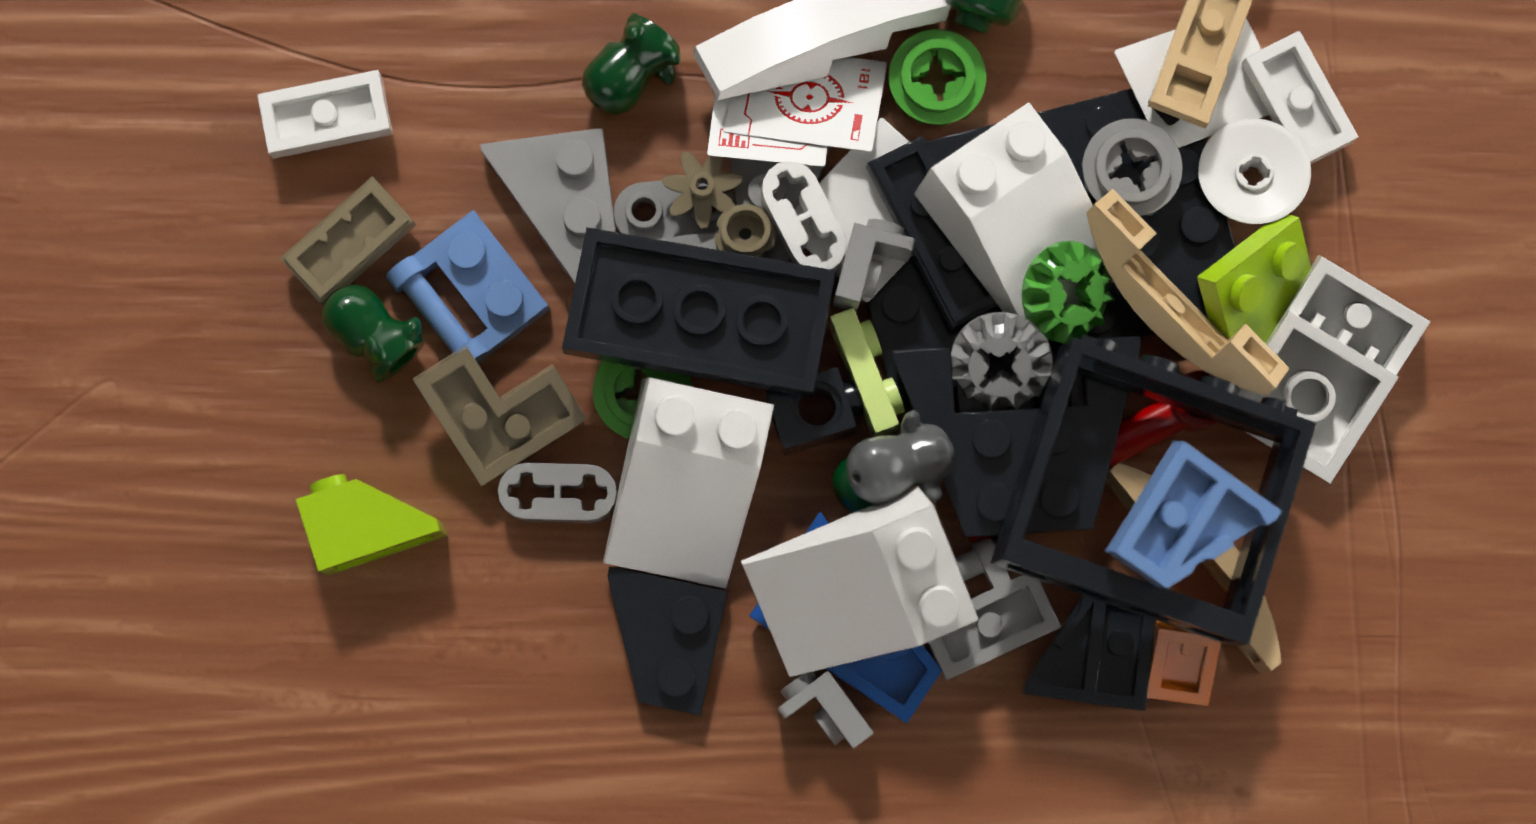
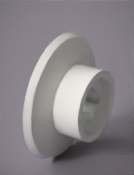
M1243 119L1222 127L1208 140L1200 156L1198 175L1204 195L1220 213L1238 222L1264 224L1287 216L1302 202L1310 185L1311 165L1305 147L1290 130L1278 123L1264 119ZM1249 167L1258 168V172L1264 179L1255 186L1247 184L1248 181L1242 174L1249 170Z

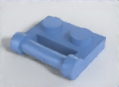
M474 210L416 254L400 261L386 275V279L397 293L403 291L406 293L451 353L466 345L478 365L550 310L546 301ZM438 266L487 327L477 337H470L424 278Z

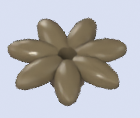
M684 151L681 154V164L686 176L675 174L666 175L662 178V184L666 188L682 193L671 205L670 215L679 216L694 207L698 226L701 229H706L711 220L712 207L721 213L731 207H735L733 201L723 192L739 186L743 181L742 176L735 173L719 175L723 157L709 156L701 168L698 160L691 153ZM704 183L708 187L700 190L697 188V185Z

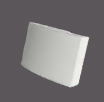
M1318 255L1266 342V345L1290 369L1277 387L1267 396L1239 388L1237 395L1261 403L1262 397L1286 401L1285 406L1298 410L1297 416L1316 422L1303 467L1331 483L1398 380L1397 373L1425 332L1430 321ZM1248 433L1272 448L1274 441Z

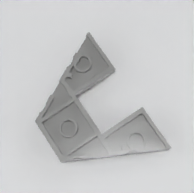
M598 128L481 144V151L487 163L492 166L516 200L521 211L533 224L545 245L575 284L586 228L616 232L603 129ZM827 146L826 159L831 148L830 146ZM730 158L732 173L739 174L743 178L742 183L734 188L736 205H755L765 211L760 197L762 182L768 170L780 162ZM805 165L819 181L825 166ZM786 177L779 178L780 185L773 197L777 202L782 199H788L795 210L800 204L799 195L805 186L801 182L791 184ZM742 230L739 236L747 240L751 237V233L748 230ZM719 231L658 240L718 250L715 243V234ZM776 232L774 247L770 251H765L763 258L789 262L790 257ZM632 366V368H633L634 370H635V369H643V368H640V367Z

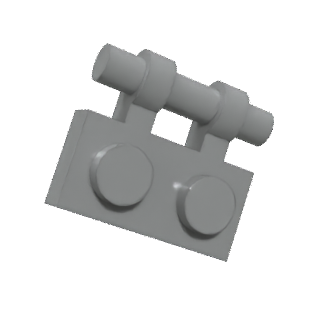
M990 538L978 540L971 544L972 551L955 558L964 582L983 573L988 580L991 590L971 599L979 619L978 621L927 642L936 663L942 670L941 674L945 681L1061 628L1039 580L1025 575L1011 580L1005 568L991 564L998 539L993 541Z

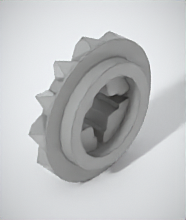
M1122 119L1101 128L1090 140L1081 163L1085 190L1089 191L1097 202L1110 190L1114 189L1139 216H1151L1166 205L1176 193L1182 177V159L1172 137L1156 124L1141 119ZM1120 146L1125 155L1128 154L1133 162L1142 160L1147 162L1154 159V162L1150 163L1148 168L1140 175L1141 192L1129 177L1121 179L1115 177L1111 180L1109 178L1122 164V150Z
M1006 312L985 314L973 319L957 335L951 351L952 378L956 379L964 389L967 400L975 398L985 403L990 411L998 406H1012L1017 410L1024 402L1034 396L1039 397L1051 376V347L1046 336L1040 333L1039 328L1028 319ZM1018 347L1011 367L1017 375L1001 370L996 375L991 374L988 378L986 377L990 358L985 352L1001 357L1006 352L1011 353Z

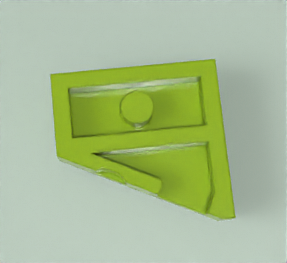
M1288 214L1279 220L1266 223L1197 276L1207 317L1227 339L1246 323L1266 344L1310 271V260L1299 217Z

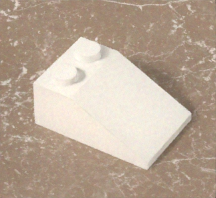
M1029 102L933 166L914 193L1001 310L1006 313L1026 318L1022 306V284L1028 267L1042 250L1062 241L1080 242L1097 250L1086 214L1093 206L1067 151ZM1112 278L1109 280V285L1114 282ZM1057 279L1063 285L1062 289L1067 294L1064 303L1079 306L1081 304L1079 301L1080 296L1075 291L1076 285L1079 282L1074 283Z
M653 378L642 379L603 563L726 588L760 472L774 405Z
M918 486L909 489L901 496L889 502L873 504L741 561L789 677L917 647L979 620L934 505Z

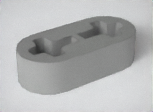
M517 464L505 472L500 479L498 487L499 501L504 509L516 519L527 522H601L614 511L618 494L617 485L610 473L599 466L590 464ZM524 476H533L534 484L537 487L554 488V498H535L532 502V508L526 510L522 509L521 501L518 498L511 497L510 493L512 487L522 486ZM593 477L598 488L607 490L606 499L596 500L594 510L585 511L584 505L579 499L563 498V489H581L585 485V478Z

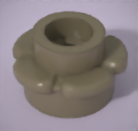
M741 204L725 210L718 218L717 227L719 232L715 234V243L718 250L763 258V253L772 250L774 247L776 229L774 225L770 224L769 216L762 208L750 204ZM742 230H748L751 233V237L744 240L740 238L739 233Z

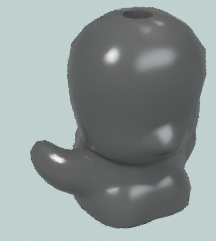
M912 410L905 414L899 436L871 437L855 445L847 458L846 471L855 494L869 503L889 502L901 496L913 486H918L930 501H939L942 498V490L939 483L952 472L955 452L948 436L940 427L932 424H923L920 420V414Z

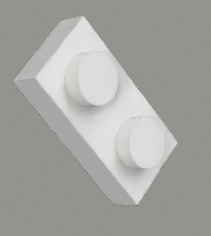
M1300 30L1246 57L1241 63L1272 121L1290 130L1301 141L1307 151L1310 165L1352 144L1358 138L1355 129Z
M379 70L257 94L267 149L273 159L393 135L383 79Z

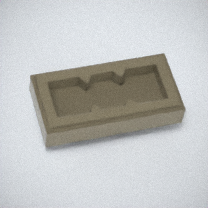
M372 176L280 259L324 306L327 299L334 292L344 286H349L412 230L416 224Z

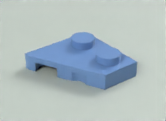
M1173 441L1112 539L1106 552L1154 586L1169 588L1193 573L1197 564L1205 559H1215L1234 547L1233 542L1259 525H1269L1277 520L1282 511L1186 442Z

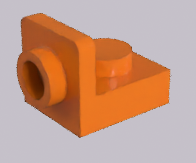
M1156 621L1147 698L1209 706L1221 643Z

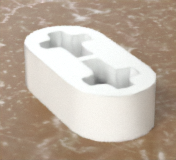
M785 161L777 163L768 170L764 177L760 197L763 207L772 225L775 226L792 263L835 270L846 253L847 240L844 230L816 176L807 166L800 162ZM786 177L791 184L801 182L805 186L799 195V203L804 211L803 214L797 216L788 199H782L777 202L773 197L780 185L779 178ZM810 222L819 239L829 236L833 240L834 244L829 247L827 252L828 261L821 262L816 254L806 257L802 253V249L808 243V235L802 225Z

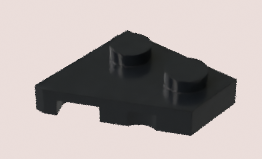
M609 566L607 576L638 702L701 716L728 592Z
M1082 595L1023 683L1021 694L1145 711L1156 620Z

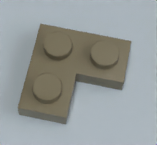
M465 345L413 378L419 391L481 486L587 420V417L553 364L499 397Z

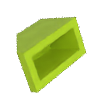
M345 474L330 476L310 484L309 487L312 494L296 499L319 572L329 576L448 536L444 524L438 519L357 479L347 481Z

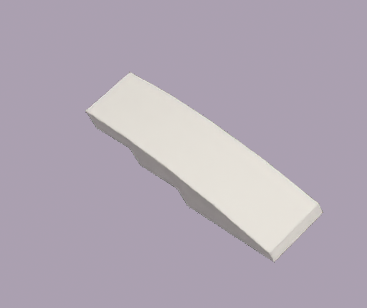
M793 0L752 17L695 46L693 55L717 100L827 77L833 60L887 49L892 32L946 21L951 6L945 0Z

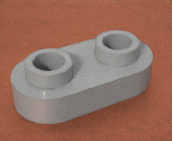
M662 180L630 185L620 193L614 205V220L619 233L652 239L719 231L717 221L722 213L716 210L711 215L709 226L706 229H701L698 226L694 207L682 215L671 216L670 207L682 193L666 188L662 184ZM704 183L697 185V188L700 190L708 187ZM732 190L723 192L737 206ZM641 203H649L655 207L656 213L649 221H638L633 216L635 207Z

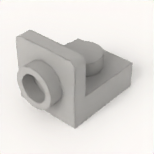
M868 219L867 225L854 223L832 306L845 310L854 308L855 312H857L861 296L874 299L883 262L871 259L872 254L908 262L913 251L915 239L904 236V228L889 221Z
M829 671L819 678L813 672L804 673L780 691L787 702L778 707L777 710L784 719L816 697L822 708L815 712L813 716L834 745L846 738L851 747L855 748L874 734Z

